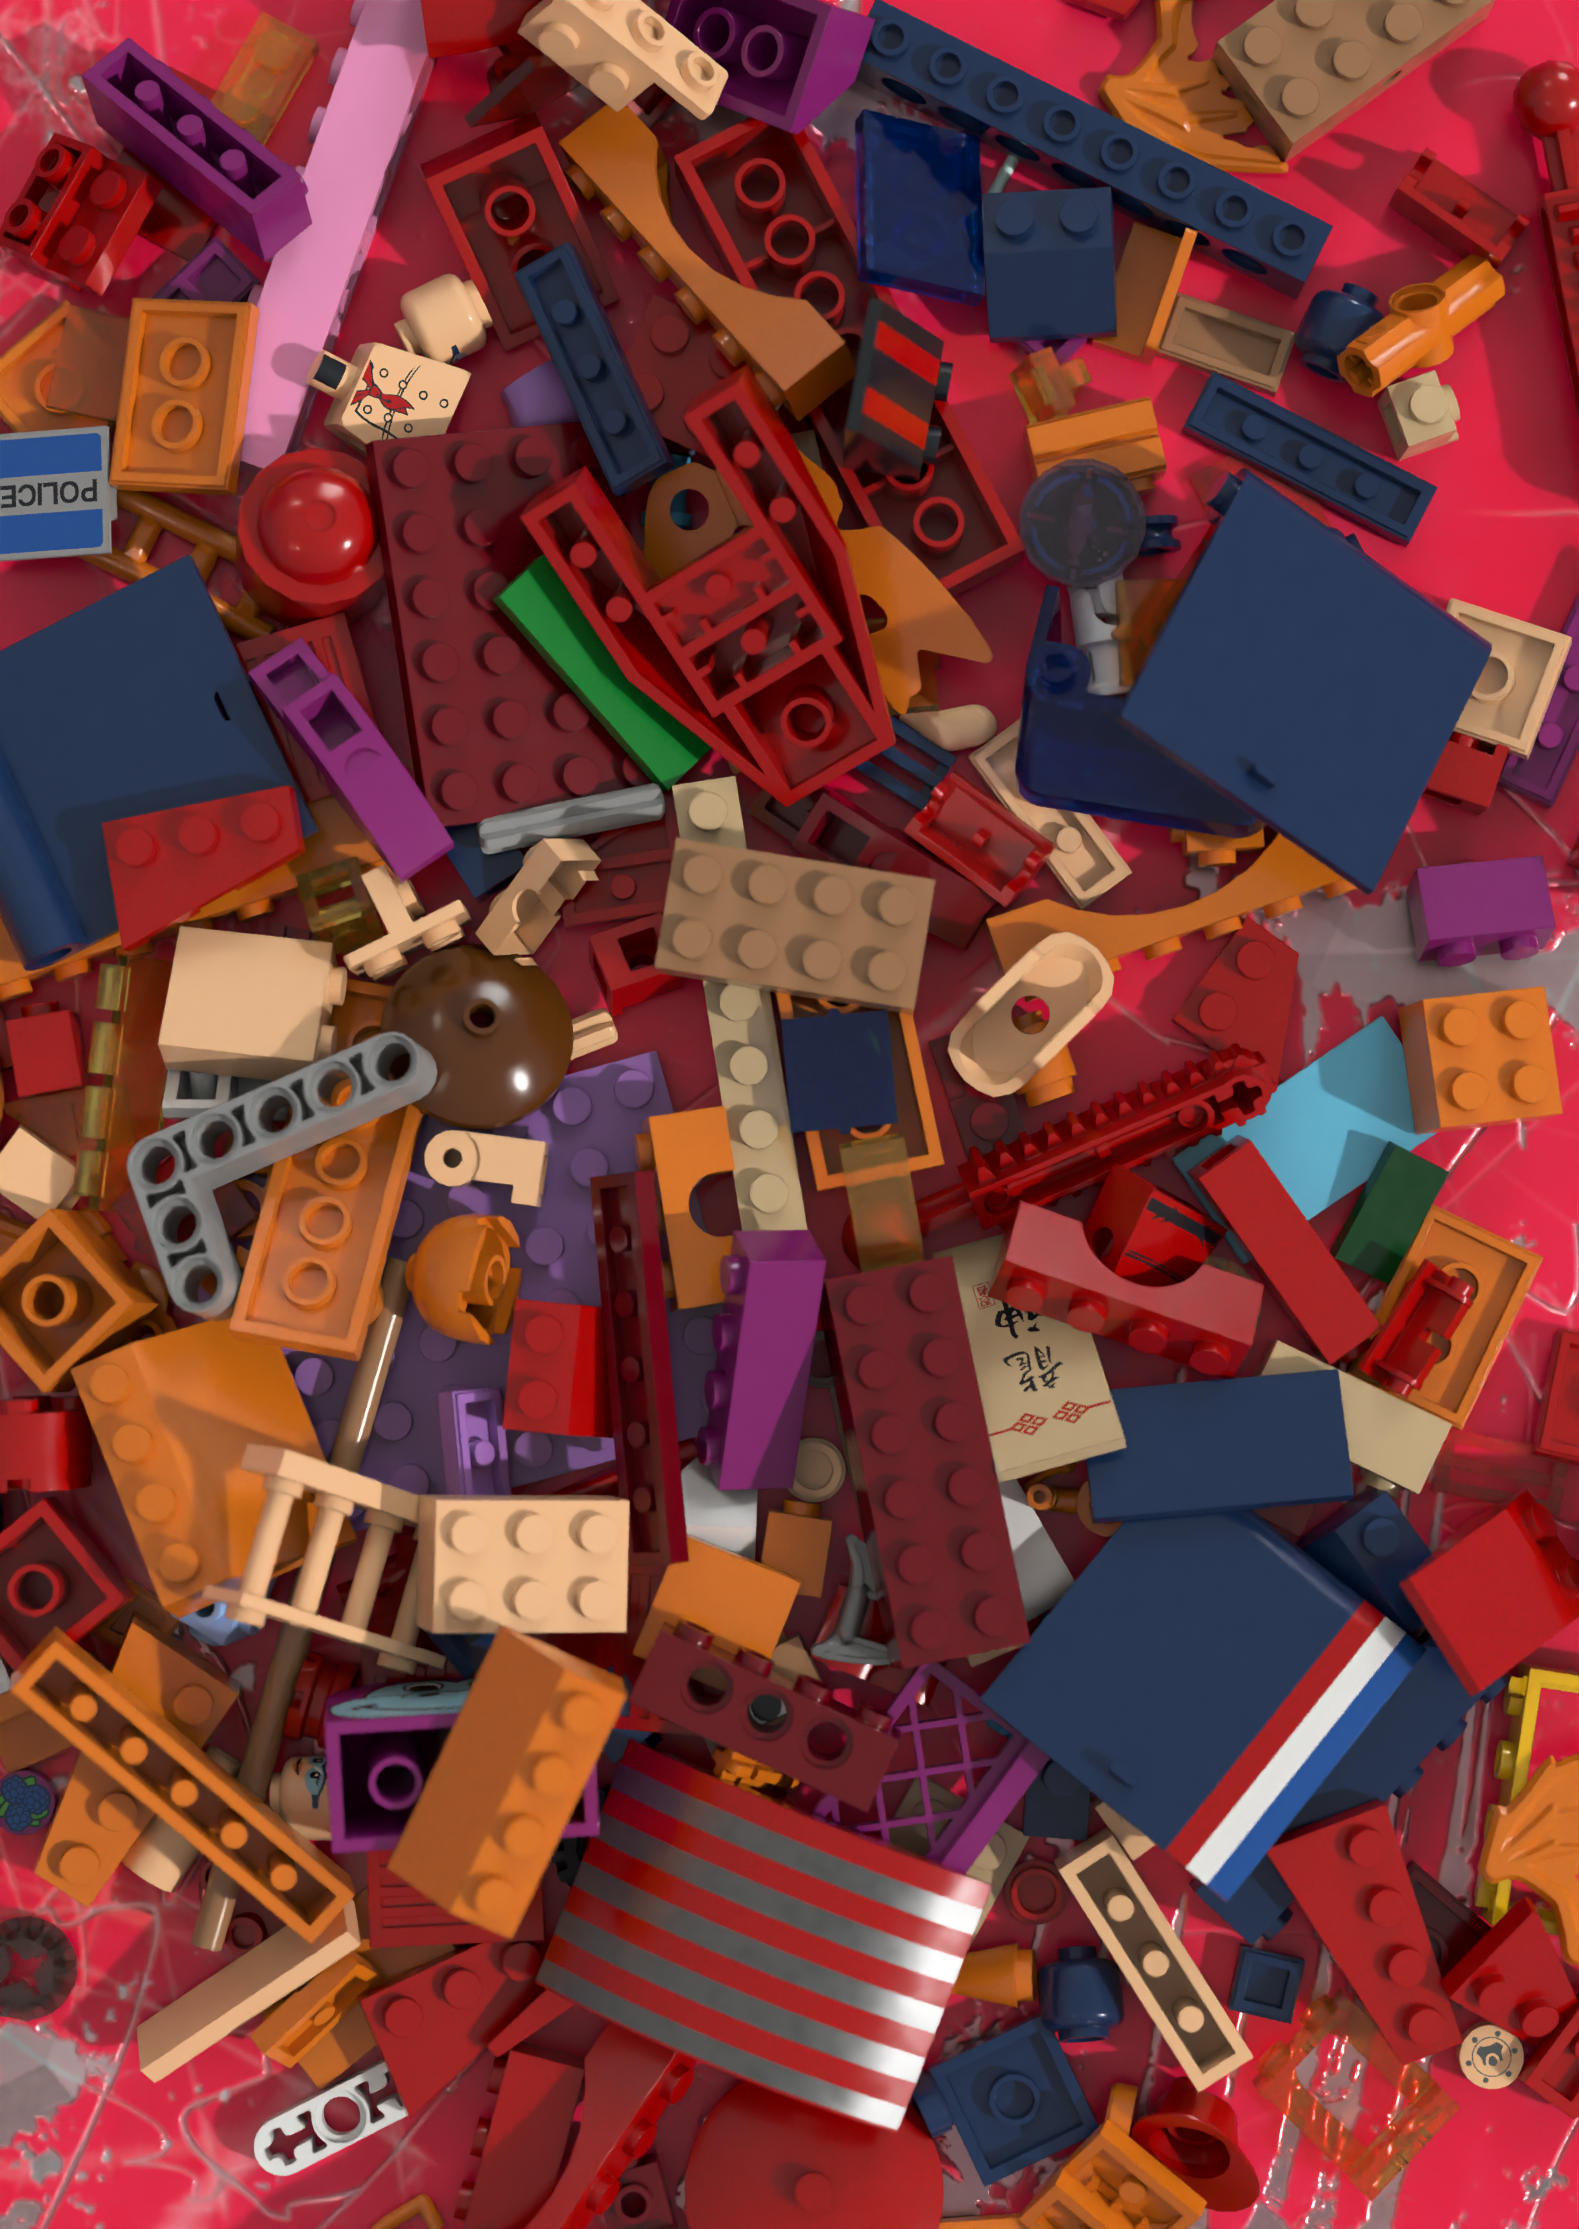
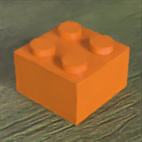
M1545 986L1422 999L1398 1009L1415 1135L1533 1122L1563 1113Z
M49 1208L0 1257V1345L43 1393L71 1392L76 1387V1383L70 1369L111 1352L160 1304L77 1210Z

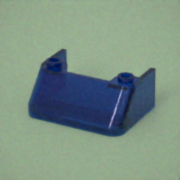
M1046 585L1025 670L1015 759L1016 786L1021 796L1029 803L1040 807L1229 838H1245L1259 832L1266 824L1114 720L1125 700L1124 698L1088 693L1091 682L1090 663L1085 654L1078 648L1062 643L1059 587Z

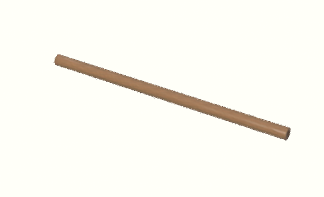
M389 1256L380 1282L385 1293L384 1307L381 1314L368 1326L360 1360L356 1365L328 1462L330 1465L359 1474L411 1294L405 1282L407 1261ZM334 1551L316 1615L319 1614L336 1551ZM302 1566L298 1567L287 1606H291ZM283 1622L237 1778L242 1785L262 1802L266 1798L283 1739L289 1706L292 1705L296 1691L294 1690L303 1662L306 1659L313 1635L311 1631ZM214 1862L190 1943L203 1949L222 1951L240 1884Z

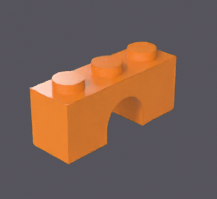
M725 1105L647 1117L641 1122L643 1133L633 1135V1144L638 1170H653L659 1239L663 1258L661 1261L665 1299H669L671 1312L724 1304L725 1295L720 1285V1264L723 1256L730 1255L733 1235L720 1237L702 1231L691 1217L689 1197L693 1187L701 1178L727 1174L735 1169Z

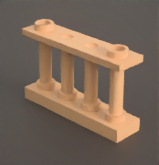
M247 1443L240 1469L265 1477L262 1489L268 1491L239 1591L206 1584L202 1597L226 1604L227 1608L224 1617L234 1621L263 1628L265 1618L267 1617L378 1652L380 1654L376 1665L414 1675L417 1664L443 1669L446 1656L415 1647L420 1632V1627L416 1626L418 1544L391 1639L366 1631L394 1532L401 1533L403 1524L413 1527L415 1531L412 1539L418 1542L419 1495L287 1449ZM304 1490L316 1494L313 1506L319 1508L292 1603L291 1606L265 1599V1594L293 1498L300 1499ZM354 1507L366 1511L363 1523L369 1525L340 1623L318 1616L316 1612L344 1515L351 1516Z

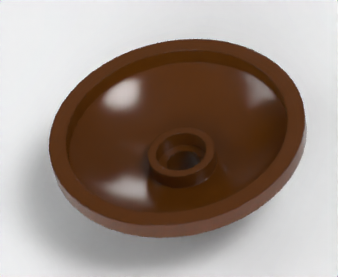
M466 944L436 951L422 958L402 975L392 989L385 1004L380 1034L388 1032L402 1033L430 1052L436 1061L438 1073L435 1085L427 1095L412 1103L416 1108L426 1115L452 1126L468 1129H491L523 1120L551 1099L561 1085L568 1070L573 1052L574 1037L572 1019L566 1001L556 984L537 965H520L514 959L525 957L517 953L493 955L483 944ZM475 1013H484L491 1018L493 1024L487 1028H479L471 1022L470 1017ZM410 1053L401 1054L390 1065L389 1075L393 1081L400 1080L409 1071L411 1066Z

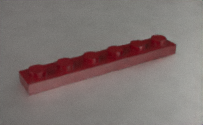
M653 1170L590 1177L619 1498L629 1500L628 1566L670 1565L689 1562Z

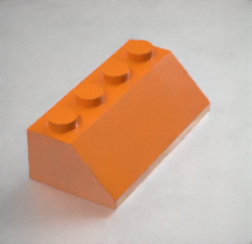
M501 1624L387 1864L388 1869L448 1912L512 1939L627 1697L622 1678Z

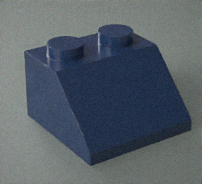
M1111 187L983 194L984 266L990 343L1117 337L1115 215Z
M1366 1487L1353 1500L1348 1501L1294 1543L1408 1635H1411L1424 1625L1399 1584L1427 1559L1432 1552L1386 1491Z

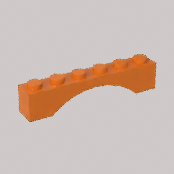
M606 104L559 142L570 164L563 173L573 189L585 202H588L594 196L605 207L600 211V215L615 236L623 243L630 237L634 239L642 248L637 252V256L652 277L660 284L667 278L672 281L679 289L674 294V297L684 312L697 325L705 319L717 331L711 337L722 354L735 367L742 361L749 366L775 408L782 403L797 421H800L856 375L857 368L846 342L807 300L777 297L744 287L714 271L688 248L674 226L669 197L670 166L655 135L627 105L616 112Z
M1276 832L1266 849L1246 871L1218 891L1185 906L1152 914L1108 915L1077 910L1055 901L1044 899L986 919L983 926L1001 978L1040 941L1051 934L1068 931L1086 939L1098 948L1108 962L1112 973L1122 970L1119 959L1143 951L1146 961L1157 959L1181 950L1182 946L1179 940L1181 937L1203 930L1206 941L1242 929L1239 917L1263 910L1266 920H1270L1303 908L1300 900L1301 896L1323 889L1328 900L1350 893L1358 888ZM1034 996L1024 997L1025 1002L1040 999Z

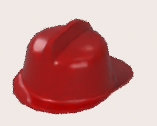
M1177 2077L1173 2081L1169 2092L1165 2093L1155 2104L1152 2113L1139 2118L1132 2126V2139L1207 2201L1205 2208L1218 2212H1237L1251 2207L1259 2197L1260 2179L1250 2161L1238 2147L1237 2116L1229 2103L1220 2097L1205 2091L1198 2092L1188 2077Z

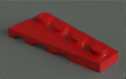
M1378 1798L1280 1835L1265 1855L1276 1868L1292 1897L1321 1938V1942L1334 1962L1339 1966L1353 1988L1355 1995L1400 2063L1406 2065L1463 2043L1449 1998L1440 1983L1442 1976L1386 1805Z

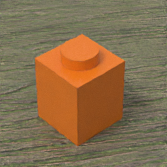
M784 1499L782 1510L769 1508L761 1564L801 1579L802 1582L797 1592L798 1595L821 1598L833 1519L820 1516L821 1504Z

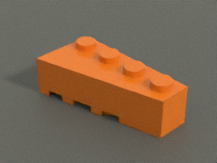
M133 1610L110 1673L201 1749L239 1696V1681L173 1636H169L161 1631L157 1625ZM79 1749L38 1853L34 1873L86 1908H89L150 1822L155 1812Z

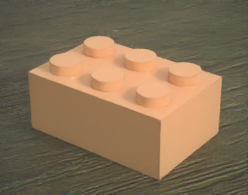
M419 1495L416 1626L431 1633H497L501 1624L520 1633L626 1632L629 1500L610 1495Z

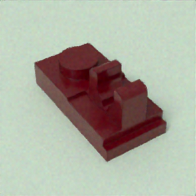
M950 1034L929 1041V1045L967 1161H970V1147L976 1146L983 1154L995 1150L996 1141L1001 1139L1006 1145L1019 1140V1133L1026 1131L1014 1093L992 1097L976 1090L963 1080L954 1067L948 1053Z

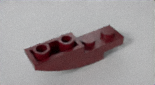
M824 785L787 808L762 788L748 810L749 814L791 841L790 846L810 860L935 880L927 931L961 950L969 948L997 903L994 898L899 828L887 826L828 785Z

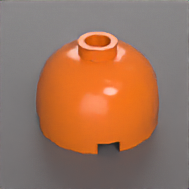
M458 1215L436 1224L424 1237L416 1253H413L408 1259L405 1269V1282L408 1290L412 1292L413 1300L419 1313L428 1326L447 1338L465 1343L491 1345L496 1343L491 1338L492 1334L505 1335L514 1317L515 1299H519L522 1283V1268L510 1267L509 1248L521 1249L519 1236L510 1220L501 1215Z

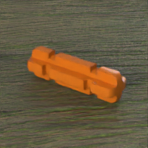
M718 1746L712 1753L711 1757L716 1761L713 1773L720 1778L780 1793L786 1787L796 1789L800 1784V1781L729 1748Z

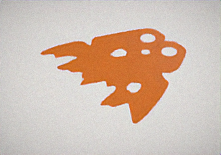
M798 449L837 525L843 503L838 495V488L835 482L824 470ZM695 462L685 464L662 475L651 487L646 507L644 555L661 580L733 536L734 530L738 526H749L753 523L717 468L715 472ZM682 490H697L708 501L709 516L704 525L698 529H682L671 518V501ZM872 526L857 530L839 529L848 548L859 595L871 596L885 611L888 618L887 626L884 629L869 635L884 694L894 710L901 715H905L908 710L910 697L916 695L921 689L917 652L921 649L983 663L991 662L993 654L970 616L951 596L936 576L895 536L882 526ZM729 762L730 770L733 774L741 772Z

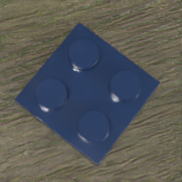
M1040 2012L928 2065L929 2071L948 2107L953 2122L984 2187L1088 2138L1099 2127L1055 2032L1046 2029L1042 2025Z

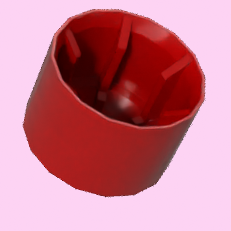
M311 448L282 455L256 474L241 499L235 560L244 590L264 614L291 628L345 612L350 617L349 625H351L376 606L386 589L378 535V519L374 508L367 465L344 452Z

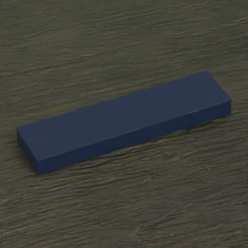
M566 241L515 272V278L612 493L622 498L674 468L675 464L576 247Z
M1213 371L1182 429L1183 433L1404 547L1410 542L1438 488Z

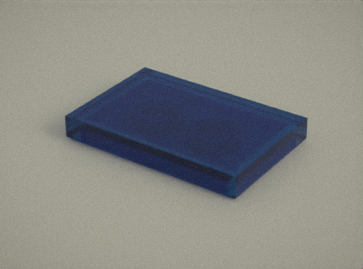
M863 109L855 121L858 281L977 307L985 296L980 137Z

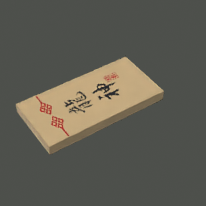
M1004 1234L932 1253L933 1259L950 1255L953 1257L994 1464L1000 1483L1126 1448L1125 1436L1092 1334L1079 1331L1069 1324L1032 1311L1018 1310L1008 1303L987 1296Z

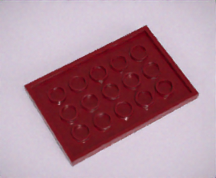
M581 422L375 440L366 444V455L374 508L378 519V535L415 782L443 827L476 824L484 819L512 811L651 784L652 781L492 600L536 557L544 554L520 518L531 499L585 465L632 536L626 495L621 498L612 493Z

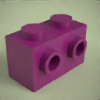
M1543 855L1416 868L1406 890L1418 962L1438 960L1440 966L1454 967L1470 963L1476 959V956L1501 954V958L1504 960H1521L1532 957L1539 950L1544 949L1556 928Z

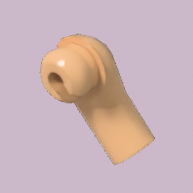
M914 695L910 698L906 714H900L899 721L947 751H957L987 743L995 736L997 731L995 716L986 707L978 704L940 710L919 696Z

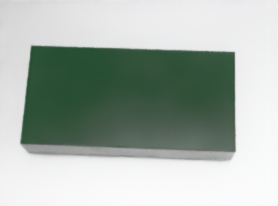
M1389 1141L1329 1251L1331 1255L1389 1285L1450 1172Z

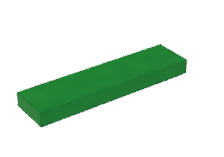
M544 554L536 557L492 599L652 783L659 785L662 792L669 790L712 748L627 680Z

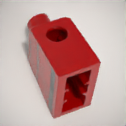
M1116 1162L1110 1170L1083 1228L1089 1247L1104 1266L1125 1280L1150 1287L1172 1286L1193 1276L1228 1231L1227 1228L1189 1202Z

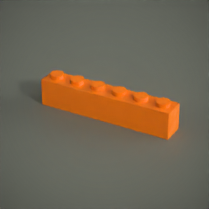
M56 1626L11 1675L10 1691L310 1944L316 1940L355 1896L350 1875Z

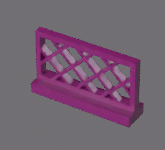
M939 1662L917 1666L885 1710V1712L894 1717L891 1724L892 1727L901 1730V1733L912 1732L917 1768L886 1772L881 1783L919 1777L924 1813L886 1819L880 1783L875 1794L879 1820L844 1825V1827L859 1833L880 1830L882 1840L890 1843L888 1828L926 1823L929 1848L923 1856L966 1873L1050 1758L979 1701L983 1696L981 1693ZM930 1674H932L952 1689L955 1715L918 1721L915 1695ZM961 1696L978 1708L980 1712L963 1714ZM908 1706L910 1722L894 1725ZM993 1719L1012 1733L997 1755L970 1759L965 1723ZM957 1725L962 1761L925 1766L920 1730ZM987 1767L974 1785L972 1769ZM964 1770L967 1796L959 1807L932 1812L927 1776ZM824 1793L810 1813L825 1819L831 1811L833 1822L841 1825L837 1802L839 1799ZM949 1819L936 1837L933 1821Z

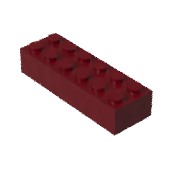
M952 1255L824 1280L819 1312L891 1668L906 1669L1031 1643Z

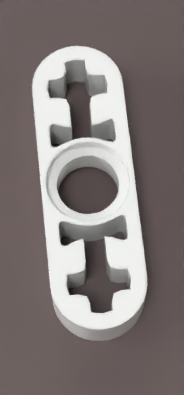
M383 2059L270 2116L262 2124L254 2140V2153L260 2166L274 2175H292L406 2117L407 2115L397 2093L379 2100L376 2107L383 2114L376 2118L373 2117L370 2098L358 2086L367 2081L370 2094L388 2084L390 2075ZM335 2097H347L353 2100L360 2110L359 2124L347 2132H339L332 2129L324 2118V2107L329 2100ZM310 2111L313 2128L326 2144L317 2147L313 2134L296 2145L294 2149L295 2158L288 2159L284 2152L272 2154L269 2146L276 2137L274 2129L281 2128L286 2136L292 2135L306 2127L308 2121L301 2114Z

